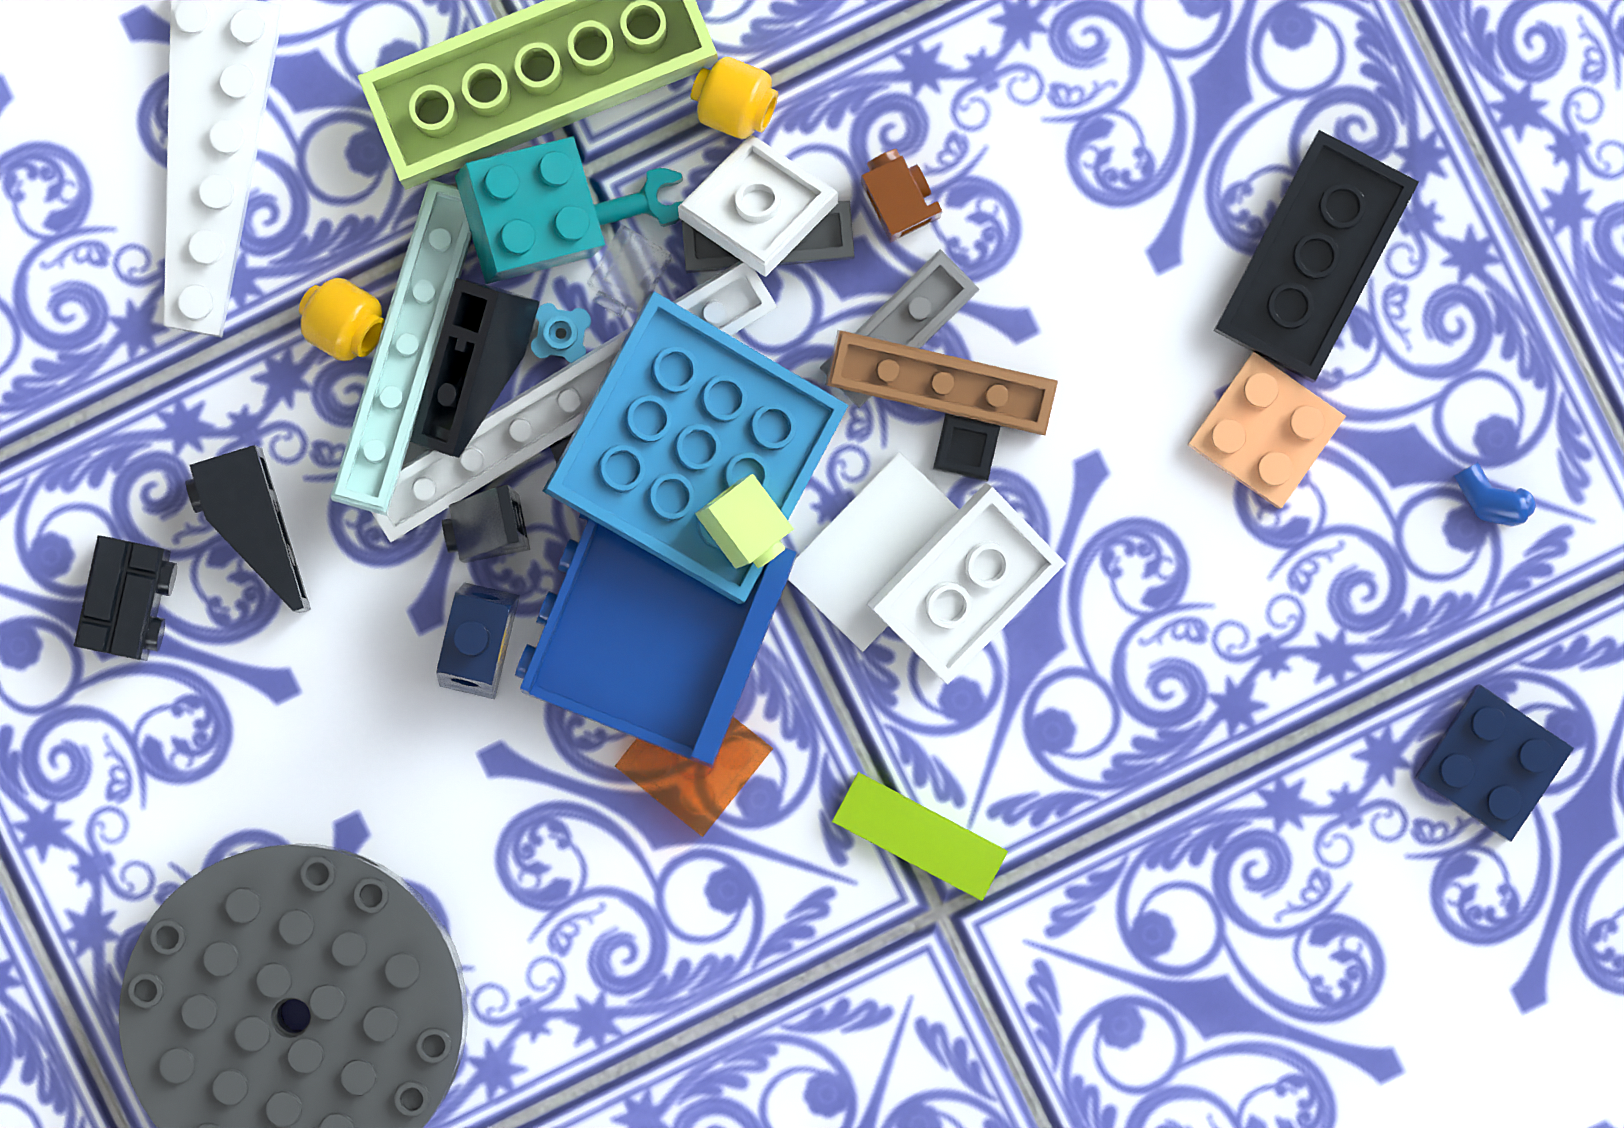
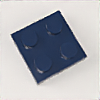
M1476 685L1414 778L1506 841L1512 842L1574 748L1482 685Z

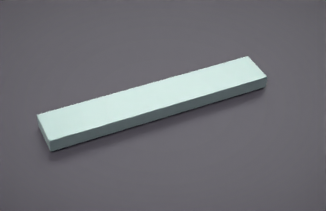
M431 179L428 181L333 487L332 501L385 516L388 514L414 429L456 278L460 279L472 240L458 187Z

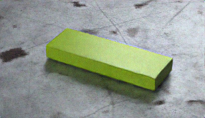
M857 772L832 820L833 823L983 901L1008 853L1006 849L860 772Z

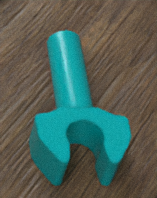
M666 168L649 170L646 173L647 181L640 192L594 204L600 226L642 214L656 218L662 227L676 224L681 220L679 218L678 206L683 201L675 202L672 205H664L658 201L657 195L661 188L682 182V174Z

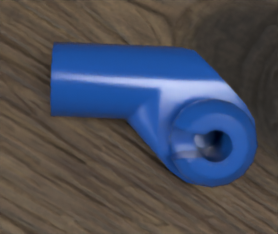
M1478 462L1454 475L1475 515L1483 521L1512 527L1524 524L1535 511L1536 502L1529 491L1522 488L1517 489L1516 492L1493 488Z

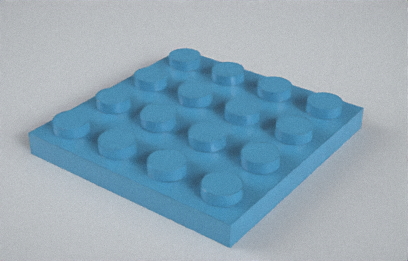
M654 291L647 297L542 491L734 602L741 604L746 601L764 566L758 569L751 562L735 569L695 513L739 479L754 474L785 518L789 520L849 405Z

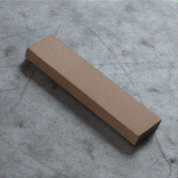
M837 330L825 385L1046 436L1058 381Z

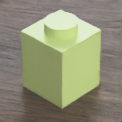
M754 474L739 479L695 513L735 569L751 562L758 569L764 566L785 549L780 540L794 530Z

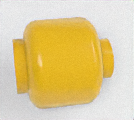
M723 57L714 64L711 70L704 67L701 68L694 81L690 98L698 102L697 116L702 124L738 139H746L755 130L762 133L766 129L777 104L778 91L772 89V78L764 70L731 57Z
M336 277L324 282L321 286L314 285L307 290L299 304V313L302 315L300 329L303 337L307 342L340 361H350L358 356L365 357L378 345L385 320L382 318L381 304L376 297L350 281Z

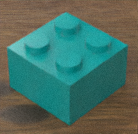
M574 136L467 162L455 175L485 284L591 258L605 246Z

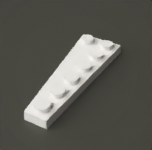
M171 0L164 326L167 328L221 338L223 336L284 8L280 4L258 0Z

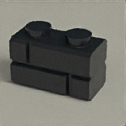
M97 535L74 646L148 661L150 650L158 652L165 631V619L157 617L162 595L171 596L177 575V563L169 562L171 551Z

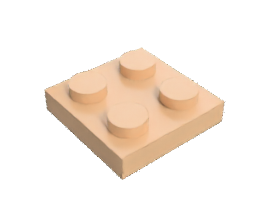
M1252 352L1187 445L1273 506L1281 509L1346 416L1260 355Z

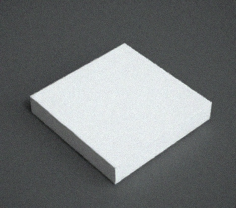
M751 135L678 206V212L681 220L766 277L838 204V192L754 135Z

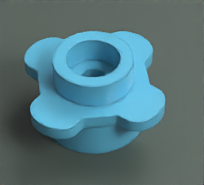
M551 303L541 305L536 314V319L539 322L538 334L531 342L533 353L541 359H545L550 355L560 358L565 357L569 363L586 355V348L583 342L584 332L591 325V318L588 312L582 308H576L573 311L558 310ZM559 328L566 330V336L562 339L557 338L555 334Z

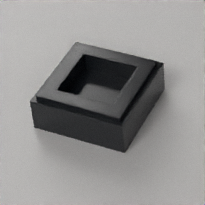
M945 414L933 470L988 482L1001 426Z

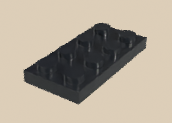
M1318 130L1213 331L1314 383L1419 181Z

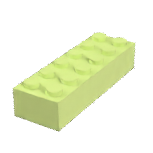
M545 0L360 74L358 79L399 181L407 190L425 183L429 179L432 180L462 168L467 162L487 158L696 74L703 67L706 69L711 68L718 61V56L696 0Z

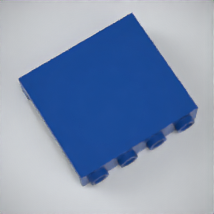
M580 513L579 518L586 520L587 524L580 541L569 539L563 552L558 571L566 573L558 595L548 591L541 606L536 623L545 627L537 647L529 644L526 645L515 672V676L523 679L520 686L521 692L713 768L796 560L797 552L785 547L778 556L765 564L746 601L738 604Z

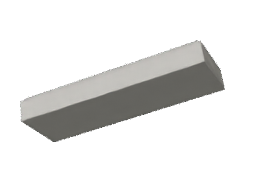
M940 249L854 334L920 349L980 289ZM831 357L820 366V369L826 375L828 374ZM840 389L858 408L871 397L870 395Z

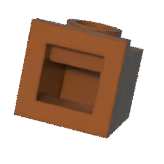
M897 149L887 151L866 163L870 171L861 176V184L890 243L941 218L942 209L938 201L927 206L924 198L932 195L918 164L908 168L903 155L900 156Z

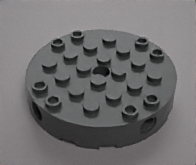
M296 843L274 845L245 851L203 869L183 883L157 909L141 932L131 953L120 993L118 1019L124 1064L131 1085L142 1107L157 1128H424L446 1098L456 1078L464 1053L468 1028V1004L462 973L463 968L456 947L446 927L442 925L432 908L424 901L417 890L385 866L363 855L319 844ZM288 1000H301L309 1008L311 1017L305 1029L292 1030L285 1024L282 1017V1007Z

